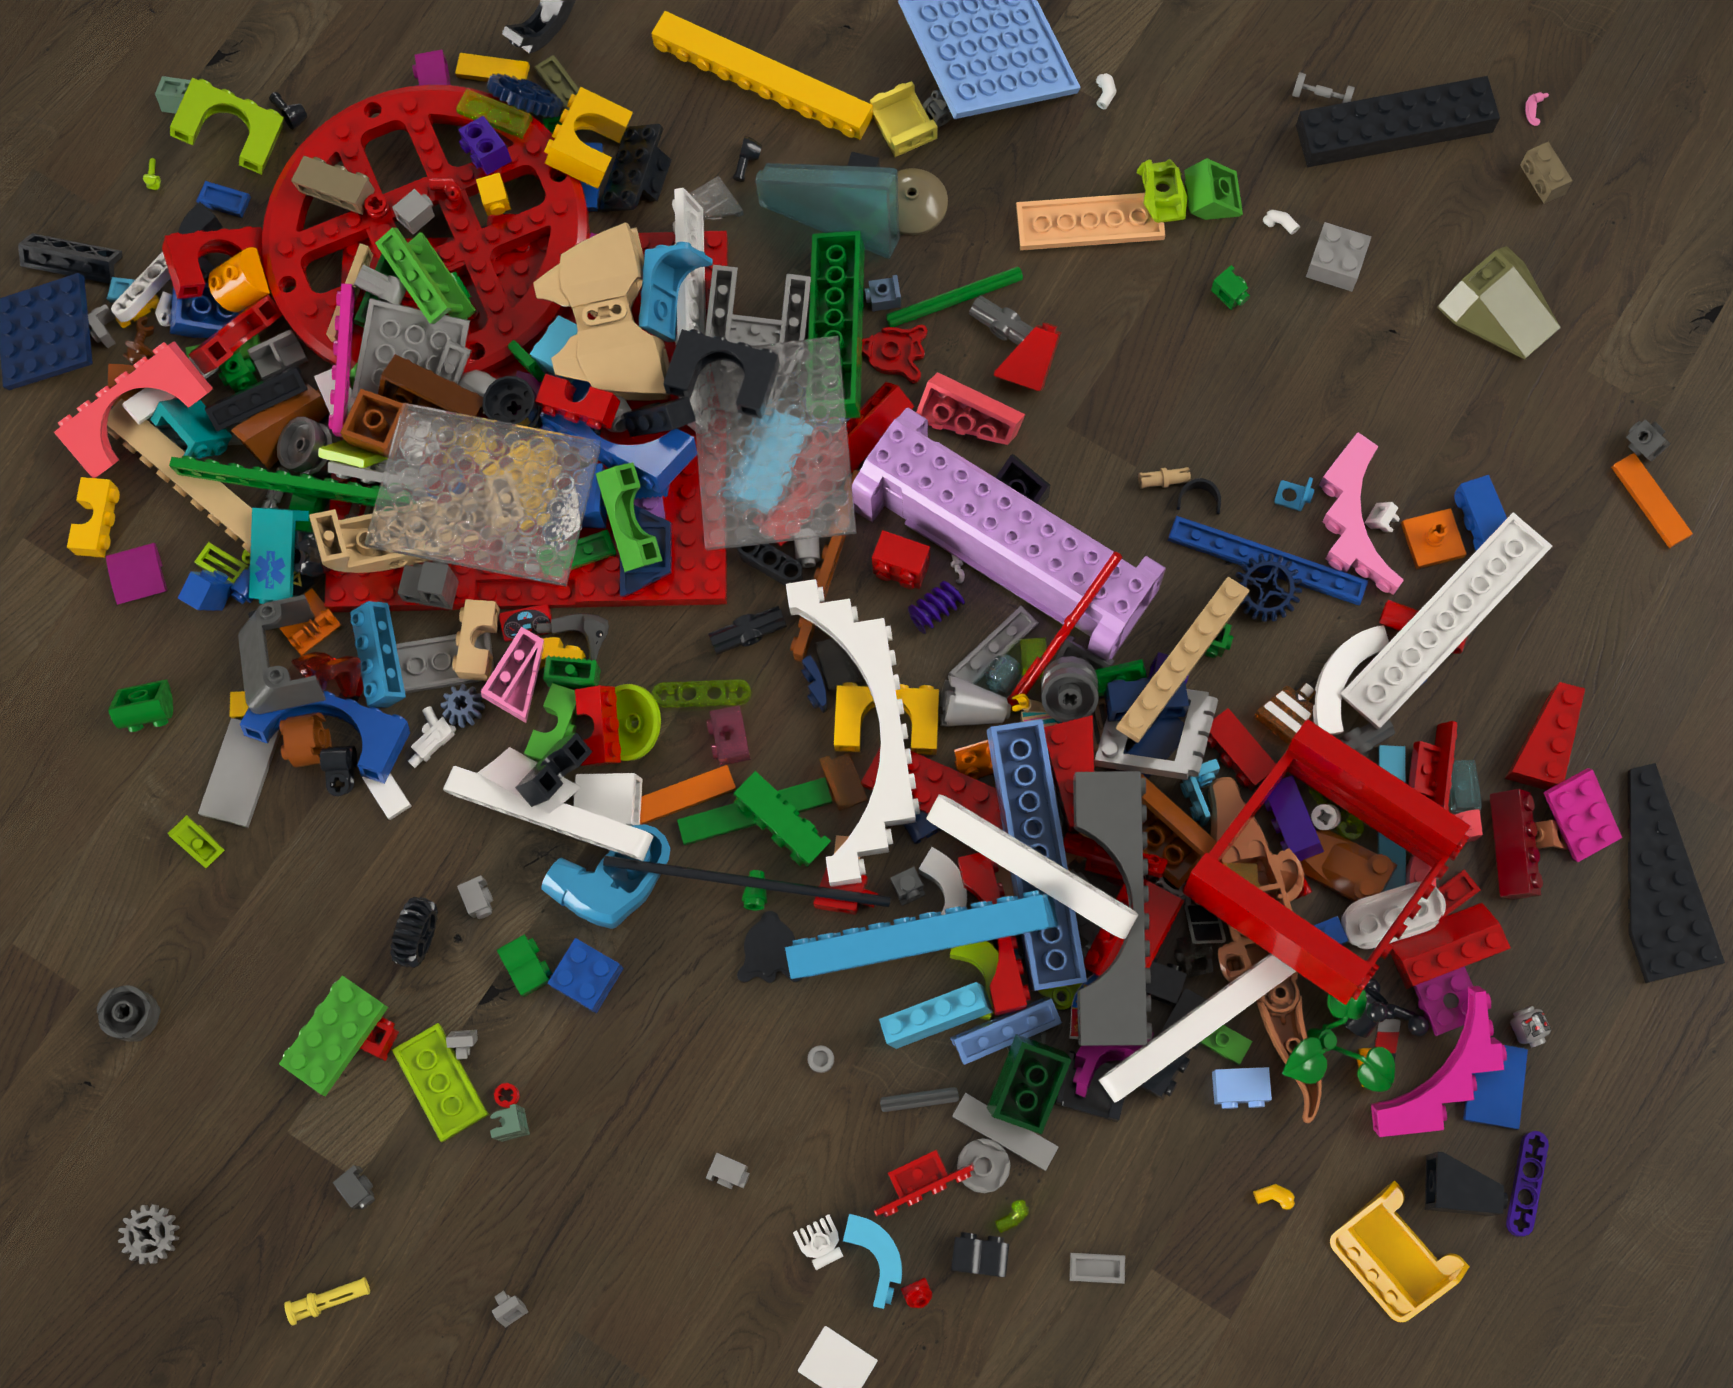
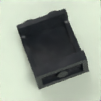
M1069 1051L1068 1056L1072 1060L1057 1095L1055 1105L1118 1122L1125 1097L1114 1103L1099 1082V1078L1116 1065L1107 1062L1102 1064L1093 1076L1086 1097L1075 1094L1077 1083H1074L1073 1079L1077 1068H1074L1076 1054L1074 1051Z

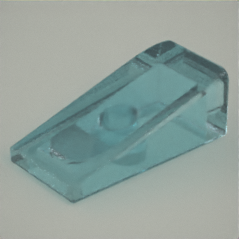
M1454 760L1451 777L1452 787L1450 790L1452 812L1481 809L1482 802L1475 760Z

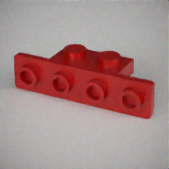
M1455 721L1437 725L1435 745L1422 741L1413 743L1409 786L1448 811L1449 795L1452 787L1451 777L1454 764V750L1457 739V722Z
M1066 833L1063 839L1065 852L1086 857L1085 870L1123 880L1112 858L1094 840L1083 837L1080 834ZM1143 853V859H1148V875L1162 878L1168 860L1154 854Z
M937 1149L888 1172L899 1198L876 1208L874 1213L876 1216L883 1214L884 1218L898 1212L897 1206L907 1202L908 1206H911L923 1200L921 1195L930 1190L932 1194H936L946 1189V1183L953 1179H956L957 1183L971 1177L970 1171L974 1170L975 1167L973 1163H970L948 1174Z

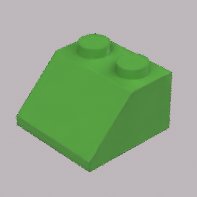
M1208 158L1184 170L1190 214L1205 220L1243 215L1237 171Z

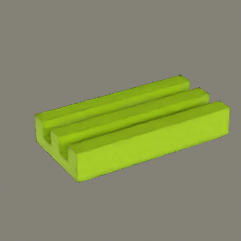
M210 542L207 543L194 561L201 568L214 572L215 568L203 562L204 558L234 575L233 579L230 577L227 579L232 583L236 581L244 569L247 570L249 568L248 565ZM209 551L215 552L240 567V570L236 571L208 554Z

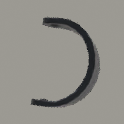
M1197 478L1185 484L1178 497L1177 510H1180L1181 498L1187 491L1204 489L1215 498L1217 503L1216 514H1220L1221 495L1213 482L1208 479Z

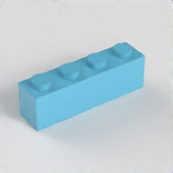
M975 982L883 1017L879 1021L886 1043L897 1049L992 1013L993 1010L986 988L980 983Z

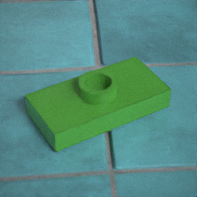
M1222 1025L1204 1038L1201 1044L1240 1065L1253 1041Z

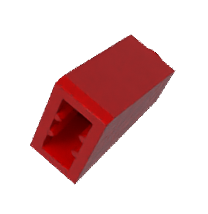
M1043 323L1042 326L1037 325L996 369L994 376L1041 391L1044 388L1062 332L1056 331L1057 327L1052 324Z

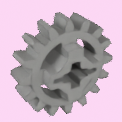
M153 1204L149 1209L148 1205H141L140 1212L138 1210H131L132 1218L123 1219L127 1226L126 1228H119V1232L124 1233V1237L119 1239L118 1243L126 1244L122 1252L131 1253L129 1260L136 1261L139 1258V1264H146L149 1259L150 1264H156L158 1257L161 1259L168 1258L166 1250H175L171 1243L172 1241L179 1240L180 1237L174 1235V1231H177L180 1227L172 1225L176 1217L174 1215L167 1216L169 1209L162 1208L159 1210V1205ZM153 1216L145 1223L140 1222L145 1217ZM143 1229L150 1230L149 1233L154 1239H148L149 1236ZM151 1246L158 1247V1249H156L153 1252L145 1253L146 1250L149 1251Z

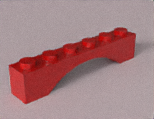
M981 853L958 857V866L963 886L979 902L992 901L994 905L997 904V898L1005 897L1002 882L997 883L995 873L999 872L996 862ZM1015 935L998 939V965L989 986L995 1016L1026 1009V1001L1031 1000L1028 986H1022L1020 975L1024 974L1021 959L1016 960L1014 949H1018Z

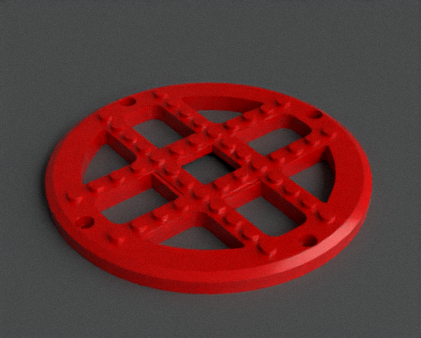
M420 85L386 91L347 107L323 123L298 147L286 163L270 195L264 217L262 256L266 278L279 310L293 331L323 360L331 365L337 364V355L333 353L334 342L330 341L326 333L337 306V291H341V286L325 293L314 292L307 278L306 268L310 262L368 238L379 260L381 251L375 243L392 227L397 228L395 222L398 220L392 207L415 189L420 195H427L432 201L433 206L440 204L455 240L434 248V250L450 273L456 271L458 276L470 274L488 317L487 325L483 329L467 335L465 347L472 351L463 374L473 370L489 374L515 360V356L508 348V344L513 340L527 352L540 341L549 325L555 321L558 315L561 316L567 307L552 301L537 299L533 283L517 305L511 307L494 270L493 264L495 259L506 252L550 235L546 255L540 271L534 280L535 282L560 263L562 253L589 239L590 234L588 208L580 180L545 164L548 156L544 152L549 139L555 140L552 137V133L529 113L508 105V102L500 101V98L490 93L452 85ZM380 113L379 116L371 118L373 114ZM484 116L502 141L509 146L507 149L512 161L486 175L481 167L477 169L473 162L460 167L452 166L444 155L432 125L439 123L463 127ZM395 130H404L409 133L427 177L383 194L367 158L365 148L368 142ZM303 156L312 159L318 157L331 166H335L338 162L342 161L348 172L354 174L360 172L366 175L375 189L374 193H379L386 199L389 206L387 215L383 218L375 219L368 214L366 209L363 215L350 211L303 230L307 212L314 197L299 192L291 181ZM500 173L503 183L526 174L534 175L539 179L546 195L542 204L481 228L469 200V197L480 193L476 179ZM558 177H565V180L555 182ZM430 178L453 179L462 190L461 198L457 201H452L443 191H431L429 187ZM374 203V210L379 209L378 205H380V203ZM296 286L294 290L286 293L287 288ZM363 289L360 290L356 300L354 315L357 313L366 292ZM406 291L401 302L402 305L420 309L409 292ZM354 331L352 336L350 373L355 364L358 363L363 335ZM475 354H484L482 358L478 360H472Z

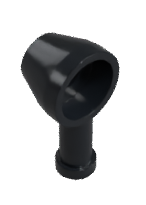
M278 92L270 95L269 100L280 110L290 129L297 128L307 118V113L301 104L287 105Z
M744 137L736 172L733 175V179L739 182L745 181L744 176L748 161L759 159L762 145L751 137Z

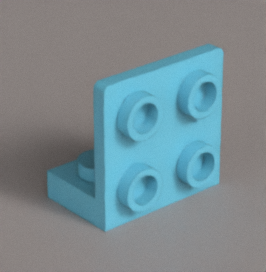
M1217 759L1203 763L1199 776H1189L1188 780L1182 779L1183 783L1180 784L1184 797H1189L1193 807H1190L1192 818L1195 822L1199 821L1201 827L1207 825L1211 815L1200 788L1211 785L1212 780L1216 778L1220 769Z

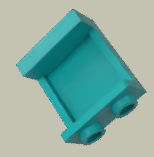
M180 399L160 401L150 419L155 426L170 424L188 446L184 455L195 459L223 454L227 450V445L232 438V435L225 428L218 432L215 430L205 411L206 406L201 400H198L189 408Z

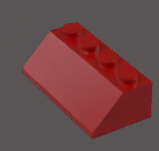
M1143 879V886H1148L1149 901L1144 903V913H1149V929L1145 930V940L1150 941V957H1145V968H1150L1184 900ZM1124 884L1116 900L1129 907L1128 895ZM1100 928L1084 959L1085 969L1098 977L1102 975L1116 958L1124 939Z
M1483 903L1439 919V923L1427 932L1390 943L1394 946L1390 951L1406 989L1511 948L1500 923Z

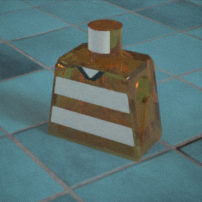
M1303 683L1297 691L1287 685L1256 711L1254 718L1289 746L1297 731L1312 716L1313 704L1309 700L1316 692L1307 683Z

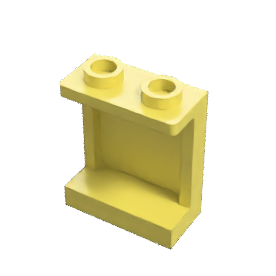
M912 81L901 83L894 89L886 93H878L870 99V104L873 105V118L894 157L937 139V125L934 119L930 120L915 93V85Z

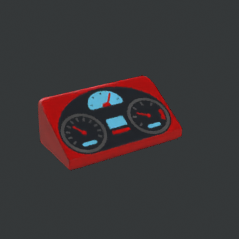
M543 604L499 613L504 641H513L521 627L537 636L549 634L537 633V623H551L552 614L549 605Z

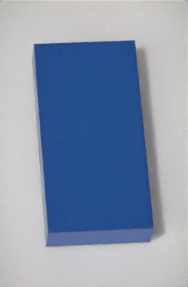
M205 181L196 202H201L207 208L242 218L251 196L245 192Z

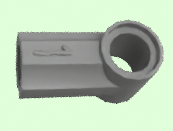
M364 264L354 283L355 286L378 296L379 300L398 305L401 304L407 291L400 279L390 275L386 276Z

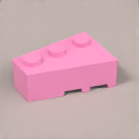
M521 627L481 690V695L484 699L525 723L527 722L543 654L544 640Z

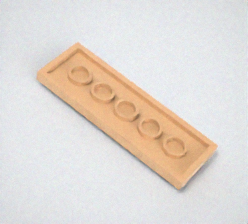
M1145 193L1016 202L1020 250L1164 240V222H1155L1143 203Z

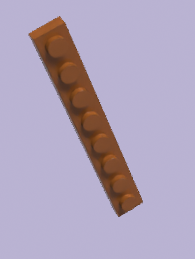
M854 470L852 478L848 477L846 480L844 491L847 493L845 499H840L837 507V514L839 516L837 522L832 523L829 531L830 543L829 545L825 544L822 551L821 559H824L822 567H818L814 575L817 586L823 587L824 599H826L855 512L852 484L860 472ZM800 617L798 628H801L798 637L794 636L790 651H793L794 659L800 662L807 656L817 626L803 617Z

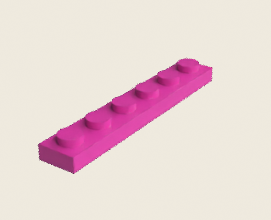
M341 284V291H337L336 296L337 306H340V316L336 315L335 330L339 332L338 340H334L333 353L337 355V364L332 366V380H335V390H331L330 403L334 405L333 414L329 415V429H332V433L336 437H343L340 432L348 417L355 289L352 284Z

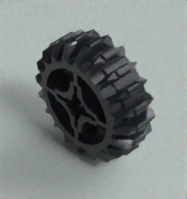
M413 897L404 904L403 910L400 911L390 945L392 961L400 966L415 968L425 959V955L428 953L434 937L438 920V910L434 902L423 897Z

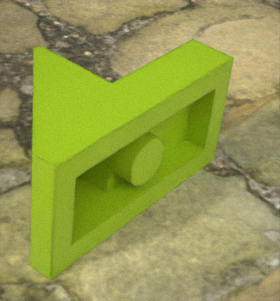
M188 815L168 833L175 842L205 868L225 851L201 825H197Z

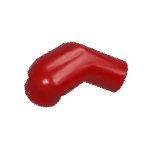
M430 178L429 187L431 191H443L452 201H457L461 198L462 190L453 179Z

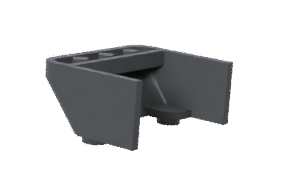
M305 595L262 604L239 631L238 639L245 699L250 711L255 714H264L326 700L316 675L291 681L290 674L286 668L282 666L270 667L265 631L315 619Z

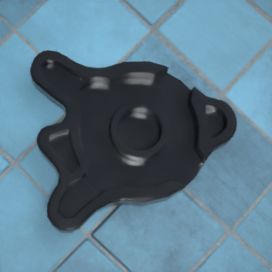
M765 912L761 920L746 935L744 943L745 961L737 973L738 979L743 983L749 982L756 977L763 979L767 983H773L778 972H782L795 983L803 979H791L785 947L793 946L795 937L790 928L779 919L776 912Z

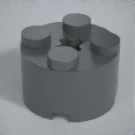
M130 985L108 990L102 996L97 1006L100 1028L109 1036L129 1042H138L147 1037L155 1029L161 1013V1009L152 995Z

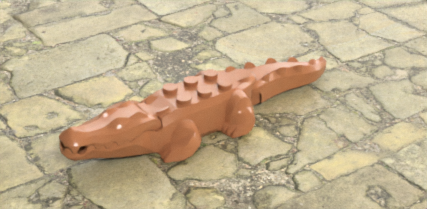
M1231 777L1218 778L1212 781L1208 788V799L1211 806V837L1217 842L1246 805L1241 798L1236 781ZM1253 817L1220 862L1292 911L1290 902L1299 895L1304 884L1302 865L1290 848L1280 851L1278 855H1273L1269 850L1261 827L1255 817ZM1227 924L1232 942L1218 949V959L1222 974L1228 982H1232L1270 953ZM1297 971L1256 1000L1267 1033L1285 1065L1299 1042L1308 1038L1303 1016L1302 995L1300 996L1299 988L1296 984ZM1296 1080L1304 1097L1303 1121L1311 1123L1320 1105L1322 1080L1314 1084H1307Z

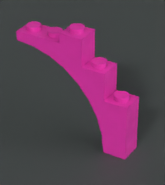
M1480 986L1468 987V1009L1464 1028L1455 1049L1444 1065L1429 1080L1411 1092L1392 1100L1371 1104L1373 1130L1379 1137L1444 1130V1121H1447V1111L1442 1103L1474 1100L1473 1091H1477V1082L1472 1073L1504 1070L1503 1061L1507 1060L1506 1048L1496 1038H1490L1494 1034L1493 1023L1488 1017V1009H1491V998L1489 993H1486Z

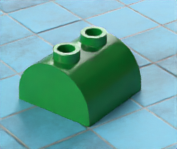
M168 679L118 689L108 709L114 725L118 729L128 727L129 732L139 731L144 728L143 724L153 722L155 727L166 725L169 722L168 719L173 716V698Z

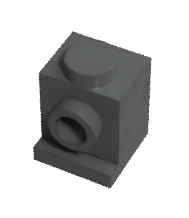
M914 867L890 878L891 885L902 906L925 896L923 884Z
M353 1165L332 1183L351 1208L365 1209L375 1201L373 1197L375 1195L371 1191L373 1185L364 1174L362 1176L359 1175L363 1172V1169L356 1165Z

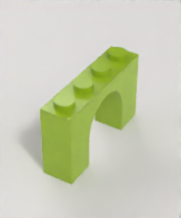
M192 78L171 123L170 136L194 145L200 129L207 118L217 113L233 114L243 120L249 130V136L239 157V165L262 175L282 130L284 117L273 109L266 110L259 107L257 103L250 99L243 100L238 98L229 90L215 88L206 80Z

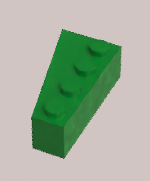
M756 771L733 793V796L736 798L733 802L743 812L748 809L755 816L752 819L753 822L762 830L767 828L773 834L771 839L780 848L786 846L792 852L789 855L790 858L799 866L804 864L808 867L830 844L831 840L825 835L821 838L818 835L819 832L816 826L809 820L802 819L797 809L787 800L783 801L780 798L781 794Z

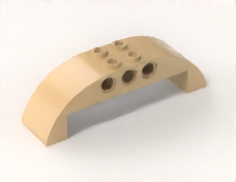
M512 474L487 478L484 491L338 520L335 509L309 514L322 564L336 571L353 573L396 569L405 565L410 566L424 563V561L428 562L466 553L499 540L525 522V516Z

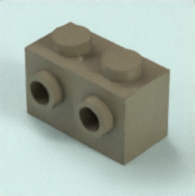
M1549 141L1528 150L1520 164L1544 204L1565 195L1573 181Z

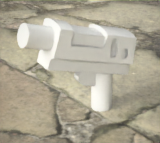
M431 706L422 710L427 720V723L422 728L424 735L411 746L416 754L408 762L414 768L423 760L427 762L442 745L444 746L455 735V726L449 725L444 717L438 720Z

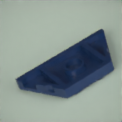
M634 505L636 520L646 533L656 537L663 561L625 572L620 558L621 597H626L672 574V523Z

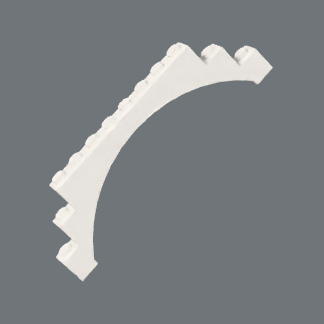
M816 579L786 584L791 615H800L814 623L830 635L847 652L869 687L880 722V763L869 803L848 839L833 856L826 857L831 887L862 883L861 875L866 874L864 859H858V857L888 853V845L893 844L891 828L886 829L885 827L916 822L915 815L920 814L918 798H912L911 789H916L914 773L909 774L907 764H912L910 748L905 749L903 739H908L906 723L901 724L900 715L904 714L902 699H897L896 690L900 689L898 674L893 675L892 666L897 665L895 651L889 650L888 641H893L891 626H885L884 618L856 622L859 621L857 607H851L850 599L825 602L823 587L817 586Z

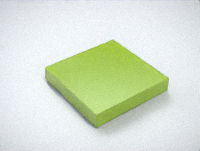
M345 440L320 447L318 453L320 458L358 468H366L388 459L349 445Z

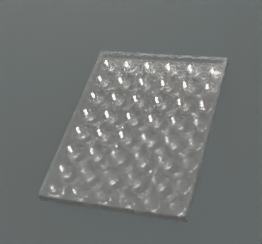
M832 336L751 346L759 350L766 348L778 354L780 367L762 419L738 413L736 401L745 373L737 364L731 361L719 360L706 365L699 373L693 390L705 549L715 550L856 534L839 337Z
M403 403L364 544L368 548L567 587L602 443L599 440Z

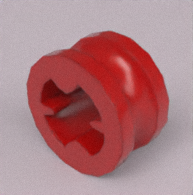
M374 193L366 198L364 205L372 218L380 219L387 215L389 206L383 195ZM379 202V203H380V205H378V206H379V209L374 210V208H373V207H375L374 203Z
M509 1083L499 1085L494 1092L496 1103L504 1108H510V1105L517 1104L520 1098L518 1089ZM504 1089L513 1091V1094L510 1095L513 1099L510 1102L507 1100L501 1101L500 1097H503L501 1092Z

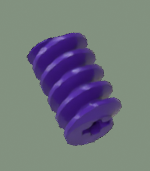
M942 581L940 588L934 587L932 594L926 593L924 600L918 599L916 606L910 605L908 611L915 626L923 634H926L924 625L931 629L934 628L932 619L940 623L942 621L940 613L948 617L950 615L948 607L956 611L957 606L955 602L958 601L964 605L965 601L955 587L946 581Z

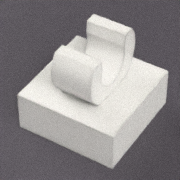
M1393 502L1376 503L1365 524L1370 529L1393 532L1389 523L1390 521L1399 522L1400 518L1395 514L1398 507Z

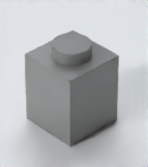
M415 189L392 207L397 220L412 234L416 233L435 217L432 209L433 203L430 198L425 194L420 195Z

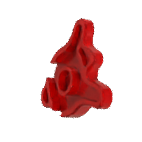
M922 324L912 329L882 328L874 336L871 335L869 338L862 339V355L867 358L876 371L887 375H902L911 383H917L921 379V372L913 361L921 360L925 357V351L921 342L926 338L928 330Z

